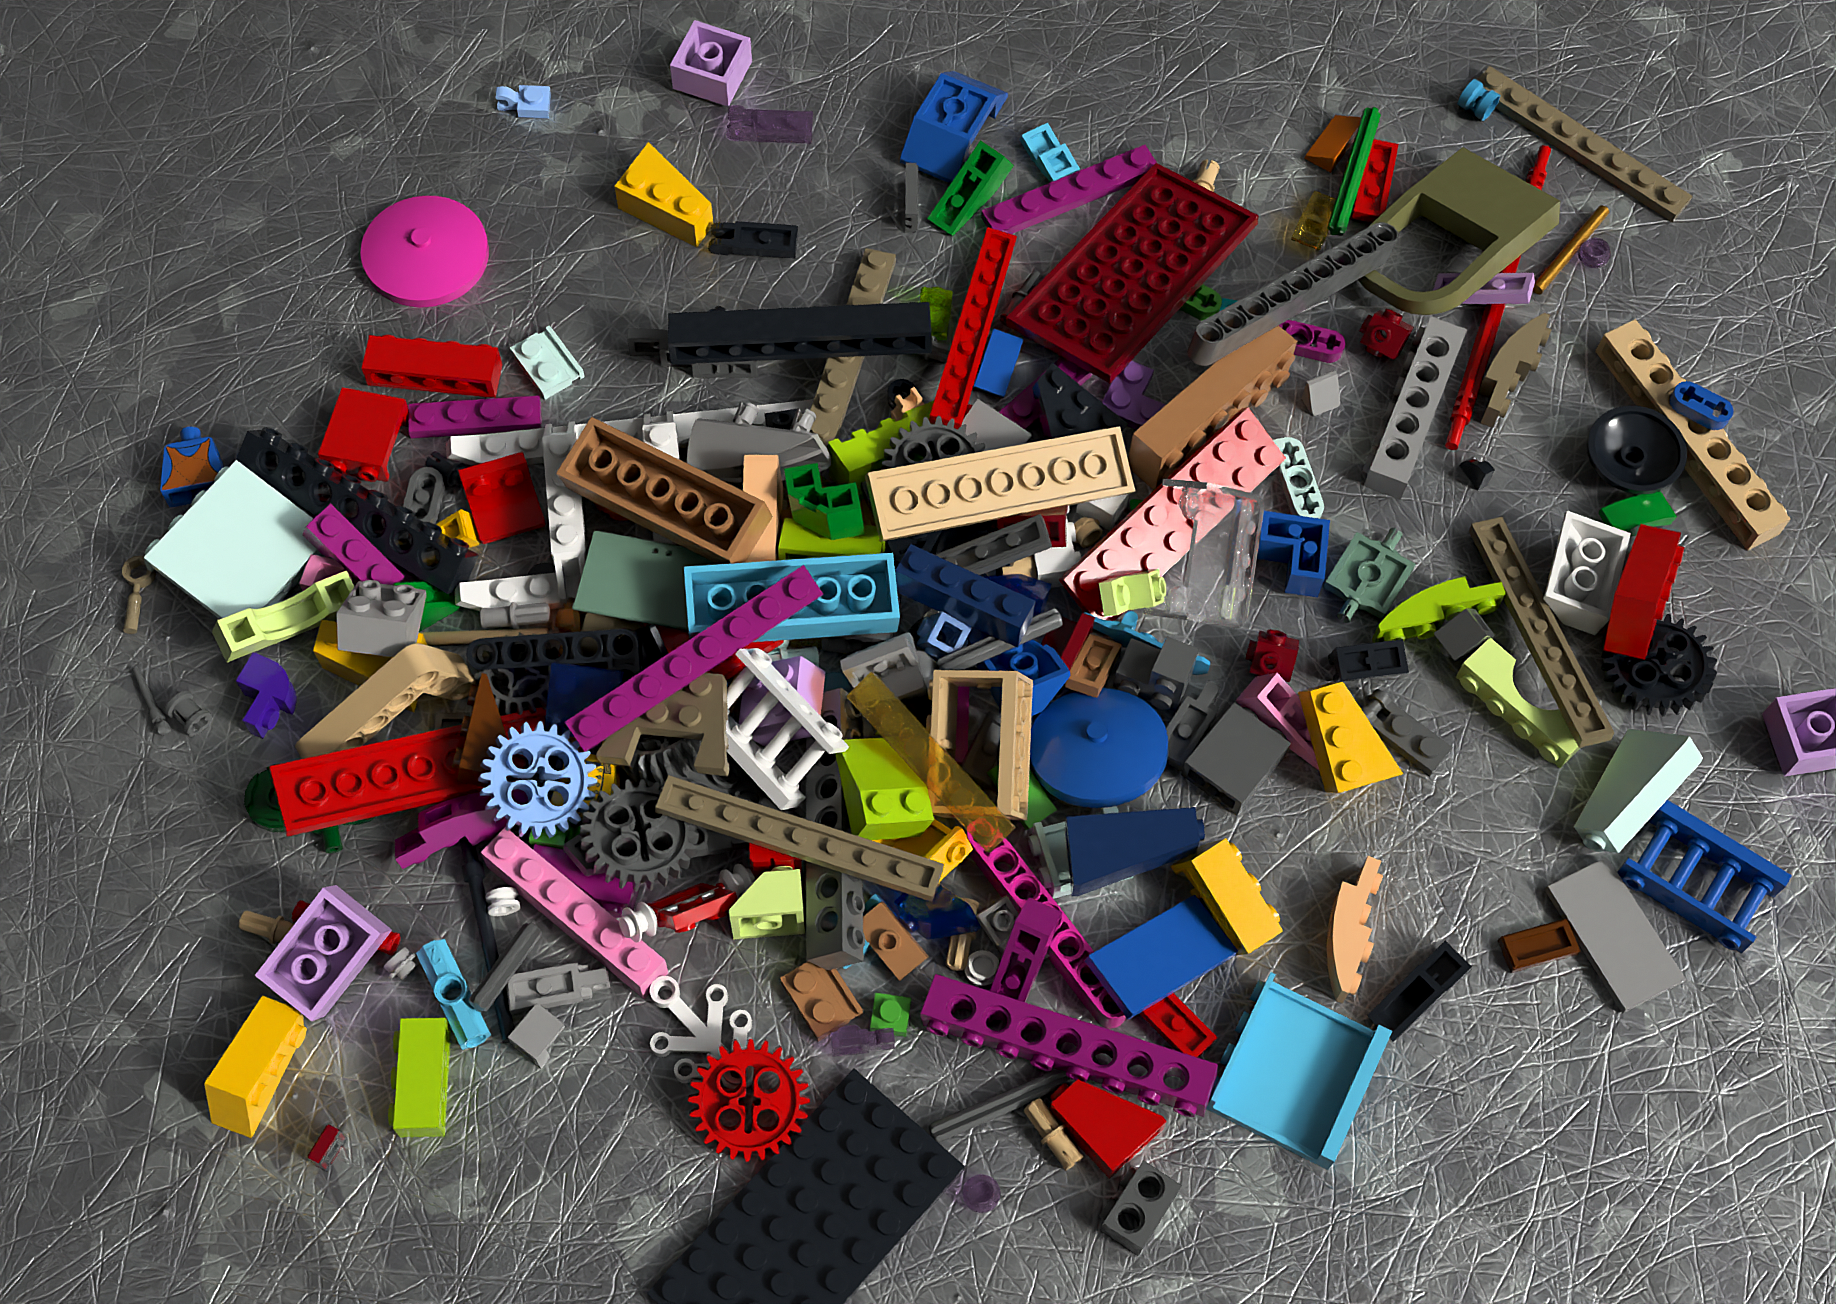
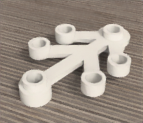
M669 976L656 978L650 986V995L653 1003L660 1008H669L694 1037L669 1036L667 1033L658 1032L650 1040L652 1052L658 1057H665L671 1052L710 1053L718 1059L721 1056L719 1045L722 1044L723 1007L728 1001L726 988L721 984H713L708 987L706 1000L709 1006L706 1027L680 999V990L675 979ZM668 989L672 991V996L669 999L663 1000L659 997L660 992ZM715 991H720L724 996L720 1001H713L710 998L711 994ZM737 1010L730 1017V1026L734 1032L733 1039H737L741 1048L747 1045V1033L752 1027V1019L747 1011ZM738 1017H745L748 1020L744 1027H737L734 1022ZM660 1039L668 1041V1046L663 1050L655 1048V1043ZM684 1058L675 1064L674 1073L679 1082L690 1083L695 1078H703L698 1073L697 1066L709 1068L710 1064H694L692 1060ZM688 1065L692 1068V1073L688 1076H681L679 1074L682 1066ZM752 1066L746 1068V1088L753 1083L754 1068ZM727 1071L721 1076L720 1080L728 1089H735L741 1083L742 1077L734 1078L731 1076V1071Z

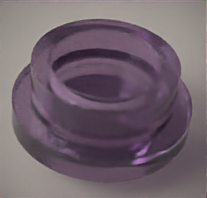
M1591 238L1581 245L1578 256L1580 261L1587 267L1601 268L1608 263L1611 252L1606 241L1600 238Z
M979 1174L971 1177L965 1183L963 1200L970 1210L976 1213H987L993 1210L999 1203L1000 1187L992 1177Z

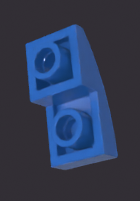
M993 328L973 388L1004 398L1024 339Z

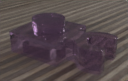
M856 1025L840 1027L838 1032H831L833 1057L869 1053V1050L895 1049L894 1029L883 1028L868 1032V1029H860Z

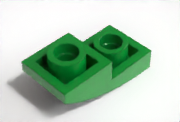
M1661 491L1630 497L1603 507L1598 512L1606 525L1631 533L1630 537L1637 535L1640 524L1652 527L1670 525L1677 518Z

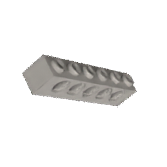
M1430 317L1426 328L1419 327L1413 345L1419 347L1416 353L1409 352L1403 367L1404 370L1409 371L1406 378L1399 377L1393 395L1399 396L1396 404L1389 402L1383 418L1384 421L1389 423L1386 429L1379 427L1372 445L1378 448L1376 455L1369 453L1362 472L1368 474L1364 483L1365 487L1401 500L1467 329L1434 317ZM1388 455L1394 456L1397 459H1391Z

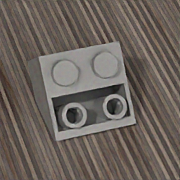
M375 580L358 581L337 612L338 650L394 657L405 647L417 643L426 599V590L416 589L406 584L393 586L380 584Z

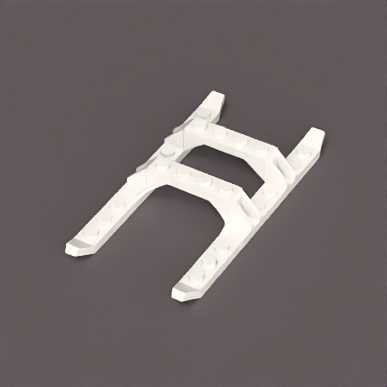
M814 399L757 405L759 412L752 425L766 427L764 413L800 408L804 414L806 408L811 409ZM738 408L673 414V411H668L667 415L653 417L649 413L644 414L643 418L605 421L604 423L680 460L679 450L681 448H688L695 420L702 418L733 423ZM575 421L568 422V426L553 427L552 424H545V428L483 435L451 436L446 443L447 458L471 466L522 451L527 465L544 463L551 554L556 573L461 582L455 588V605L481 612L482 608L510 606L512 602H516L517 605L547 603L550 610L564 608L563 603L575 602L588 554L582 496L567 489L556 473L586 424L576 425ZM653 532L655 542L681 546Z

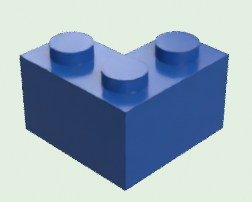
M1270 511L1262 512L1257 529L1254 559L1287 563L1284 593L1318 598L1325 580L1330 520Z

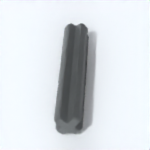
M531 922L522 925L469 998V1004L476 1011H488L540 939L542 932L537 928L536 924Z

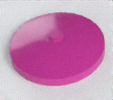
M416 196L389 206L370 223L361 243V261L371 285L385 298L409 307H433L461 297L479 281L485 271L489 258V244L480 219L465 205L441 196Z

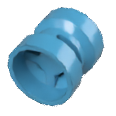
M1473 79L1460 95L1457 105L1464 110H1472L1475 117L1485 121L1497 106L1501 96L1494 90H1486L1483 87V83Z

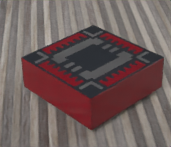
M329 1124L328 1126L326 1125L307 1155L308 1159L316 1167L327 1172L347 1138L339 1129Z

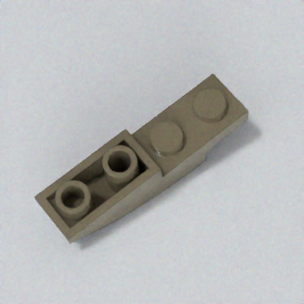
M1543 313L1519 328L1495 356L1478 393L1490 398L1481 424L1493 428L1498 416L1504 418L1511 402L1510 399L1506 398L1507 392H1514L1518 381L1524 382L1529 370L1536 371L1542 354L1537 352L1539 345L1545 347L1552 330L1546 327L1550 314Z

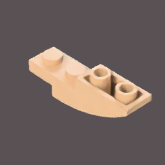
M1367 856L1363 863L1355 886L1344 881L1342 882L1331 909L1326 946L1327 966L1335 1001L1343 1003L1349 993L1352 995L1356 994L1362 979V975L1356 973L1360 961L1367 963L1374 943L1368 941L1372 929L1364 926L1372 907L1367 905L1366 902L1369 893L1376 895L1383 875L1377 873L1381 860Z

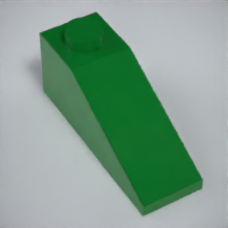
M980 140L927 219L954 236L995 194L1014 165L1005 156Z

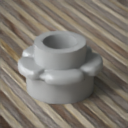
M406 947L396 953L384 965V968L390 974L388 978L391 980L394 977H398L401 981L405 979L418 966L414 962L417 957L416 953L412 954Z

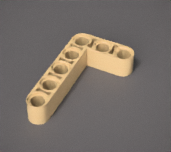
M421 643L411 644L397 653L300 738L295 748L301 759L363 746L421 694L427 693L450 700H460L469 696L471 685H477L459 654Z

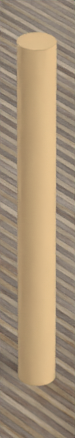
M548 628L419 633L424 635L427 645L431 646L470 644L480 638L505 637V635L518 636L519 632L523 635H532L533 633L549 634Z

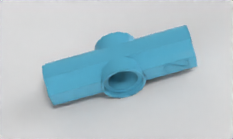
M433 940L423 945L416 952V955L461 1049L474 1048L484 1043L491 1036V1033L481 1012L476 1011L469 1004V998L472 995L471 990L446 940ZM450 989H462L461 994L456 999H445V995Z

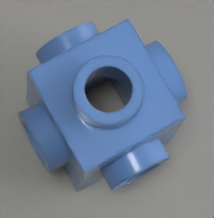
M944 612L931 615L930 618L925 617L917 631V635L920 638L916 646L924 649V652L928 653L936 662L939 658L966 647L968 644L967 636L971 627ZM939 633L942 635V642L936 639Z

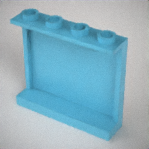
M1271 972L1265 983L1258 980L1250 997V1000L1256 1002L1251 1014L1244 1011L1235 1031L1241 1034L1236 1046L1231 1043L1228 1044L1220 1063L1226 1067L1221 1078L1216 1076L1210 1095L1211 1099L1206 1109L1329 1170L1336 1160L1392 1031L1381 1025H1378L1375 1031L1334 1012L1273 982L1276 974Z

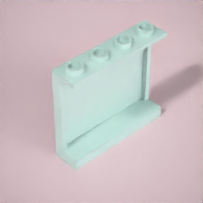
M236 460L230 467L225 466L218 472L214 479L215 483L207 491L202 490L196 495L191 503L192 507L184 516L180 514L173 519L168 527L169 531L161 540L155 539L147 547L144 561L149 571L152 572L155 569L219 619L248 608L260 609L280 603L300 582L310 555L323 556L302 535L305 527L313 518Z

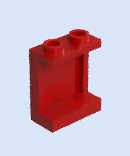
M342 387L318 452L319 458L331 462L335 466L334 469L341 474L357 476L368 482H376L377 480L387 482L390 476L387 464L400 426L407 427L409 423V409L406 400Z

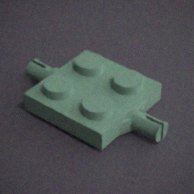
M1390 528L1383 542L1371 540L1356 532L1329 575L1323 588L1345 601L1337 614L1339 620H1342L1348 611L1343 622L1349 623L1357 608L1365 610L1381 620L1386 616L1416 563L1404 558L1394 549L1403 536L1399 530L1394 536L1396 528Z

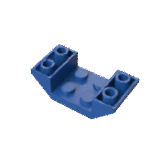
M955 71L941 73L913 118L900 157V163L905 165L906 163H917L919 171L951 184L969 158V147L987 117L996 118L1008 97V93Z

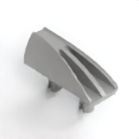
M742 401L738 405L733 423L702 418L695 420L687 452V464L724 482H743L744 455H778L782 480H786L785 468L818 463L820 472L831 466V455L817 433H809L813 422L816 420L814 412L806 408L803 414L800 408H797L790 430L755 426L752 424L759 409L750 402L745 407Z

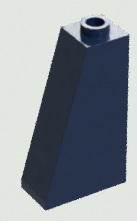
M1195 807L1067 816L1064 830L1072 897L1080 896L1195 854L1199 842L1204 841L1205 838L1203 819H1197Z

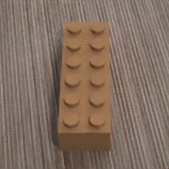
M1278 325L1215 362L1133 433L1128 457L1130 470L1152 489L1157 488L1238 411L1249 407V409L1252 406L1258 407L1267 398L1268 392L1272 388H1280L1290 376L1288 372L1289 367L1295 359L1293 354L1297 340Z
M593 417L586 424L556 473L567 489L716 564L745 563L773 517L765 501Z

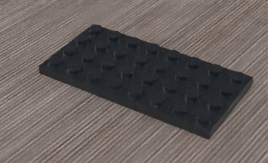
M853 1068L800 1126L802 1131L800 1133L794 1132L790 1137L792 1144L784 1143L779 1149V1154L775 1153L654 1284L647 1294L656 1304H846L965 1170V1166Z

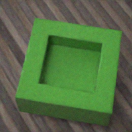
M875 993L870 1032L906 1037L911 998Z

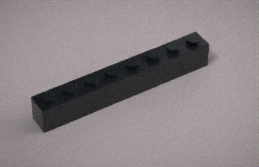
M929 302L879 303L668 313L671 365L932 353Z

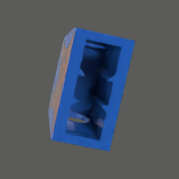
M197 427L183 428L180 431L181 442L167 444L164 447L160 489L170 508L191 504L199 492L202 490L207 491L215 483L216 475L224 468L221 455L211 437L201 438V431Z

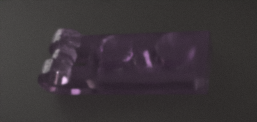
M732 105L728 108L727 118L730 123L727 125L726 136L732 141L812 144L813 111L745 109L740 105ZM742 124H751V127L744 126Z

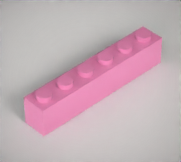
M504 828L480 852L487 868L510 887L516 888L519 895L643 999L649 995L652 982L656 978L668 974L664 958L642 940L636 943L631 938H626L621 931L619 921L510 830L507 831Z

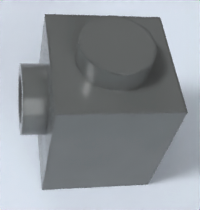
M1469 608L1463 610L1434 633L1439 640L1436 643L1439 650L1446 658H1453L1454 661L1464 660L1489 638L1495 636L1475 609Z

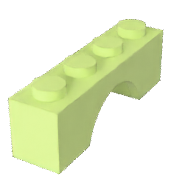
M344 571L318 581L303 592L280 603L260 609L248 608L219 619L212 633L226 662H230L319 627L321 620H336L338 610L353 590L354 585L348 572Z
M1489 638L1462 664L1456 678L1460 680L1465 690L1473 694L1475 693L1483 700L1487 708L1494 715L1501 716L1508 722L1519 737L1527 739L1532 743L1545 760L1561 768L1580 748L1575 742L1560 710L1541 709L1531 705L1521 697L1513 682V668L1516 659L1492 638Z

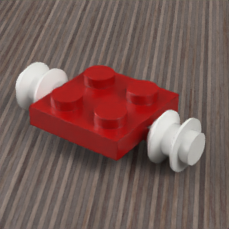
M736 864L733 868V874L726 869L721 870L716 886L700 883L648 904L641 901L637 904L636 912H633L629 907H625L622 910V917L619 919L621 931L626 938H631L637 943L642 939V932H645L650 937L654 936L657 925L658 927H666L680 933L695 928V923L698 921L722 918L727 915V910L740 898V894L743 895L755 882V877L750 869L745 868L741 864Z

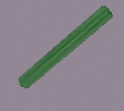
M1367 107L1363 110L1327 229L1333 236H1342L1346 231L1381 117L1376 107Z

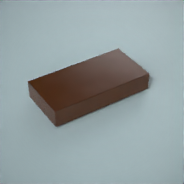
M1567 918L1504 935L1497 940L1510 973L1572 957L1580 952Z

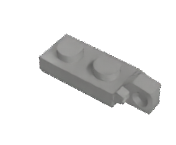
M578 963L517 973L506 984L511 1014L529 1012L536 1003L545 1009L583 1002L593 998L592 992L611 988L609 973L606 968L589 971L588 965H578Z

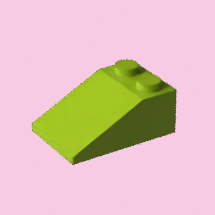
M902 737L844 740L849 748L845 752L835 754L852 834L869 840L920 837L934 821L927 786Z

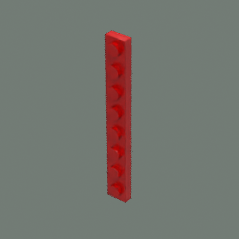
M987 227L930 413V424H935L937 416H941L942 425L947 426L951 418L954 419V428L959 429L962 425L1017 239L1016 235Z

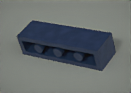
M910 544L895 570L897 593L934 610L944 612L958 621L1015 647H1018L1032 622L1035 600Z

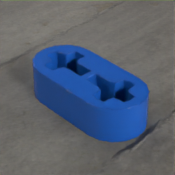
M1690 381L1679 383L1669 399L1671 407L1677 413L1711 430L1723 429L1734 413L1733 406L1728 400ZM1685 394L1691 397L1688 402L1682 399ZM1714 410L1720 412L1719 417L1712 415Z

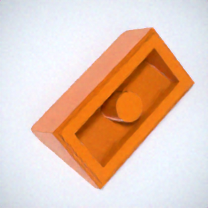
M1335 115L1307 152L1304 159L1331 173L1354 142L1361 117Z

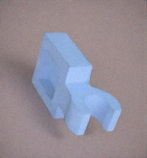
M519 85V92H515L509 87H496L498 110H517L518 117L549 119L550 86Z

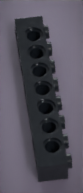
M263 427L262 430L247 431L236 460L284 497L316 516L331 503L386 558L446 594L454 593L459 583L468 582L479 555L470 550L466 542L446 536L441 533L442 529L436 524L414 517L415 513L412 510L403 506H395L387 501L388 497L385 494L376 490H368L360 485L361 481L358 478L348 474H341L334 469L335 466L331 462L314 458L308 454V449L304 446L289 443L282 439L280 432L268 427ZM355 502L358 505V513L355 509ZM382 518L385 521V528L382 526ZM409 534L412 537V545L409 543L408 540ZM435 550L439 553V561L436 559Z

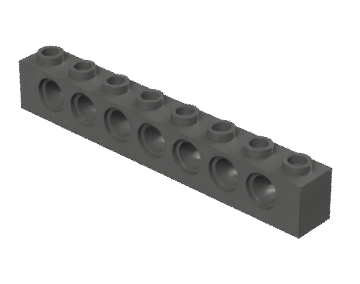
M842 688L823 693L821 717L841 731L843 740L862 739L860 719L862 712L859 709L857 698ZM814 737L806 738V751L816 741ZM825 751L806 773V820L852 834L836 754H829ZM806 861L807 961L827 971L864 961L863 947L865 945V936L863 933V912L865 903L863 900V879Z

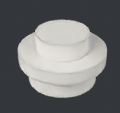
M976 951L968 957L967 966L964 970L965 975L976 986L986 987L992 985L1000 962L989 951Z

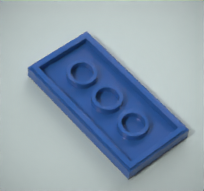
M1193 895L1088 955L1085 963L1129 1020L1233 958L1238 950L1196 895Z

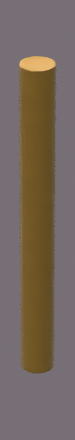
M1600 205L1535 281L1534 293L1538 295L1543 293L1607 217L1609 209L1606 206Z

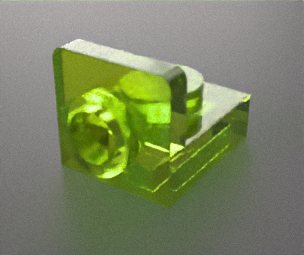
M922 287L920 302H929L931 336L947 340L953 292L940 287Z

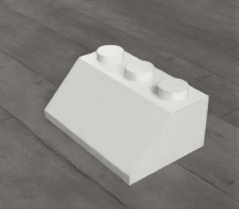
M1570 511L1565 512L1543 598L1563 624L1596 635L1609 621L1614 594L1620 581L1631 533Z

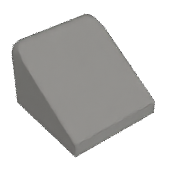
M1336 371L1307 380L1301 399L1312 416L1327 412L1340 405L1338 374Z

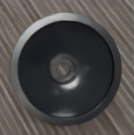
M1634 405L1613 408L1602 414L1595 421L1588 434L1587 454L1592 467L1604 481L1619 490L1633 494L1660 492L1670 487L1685 468L1687 447L1682 433L1670 419L1653 409Z

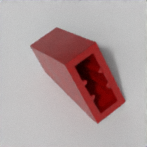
M1079 1079L1070 1087L1067 1083H1064L1050 1097L1053 1102L1050 1104L1049 1110L1060 1125L1065 1124L1067 1134L1109 1179L1164 1129L1167 1122L1158 1113Z

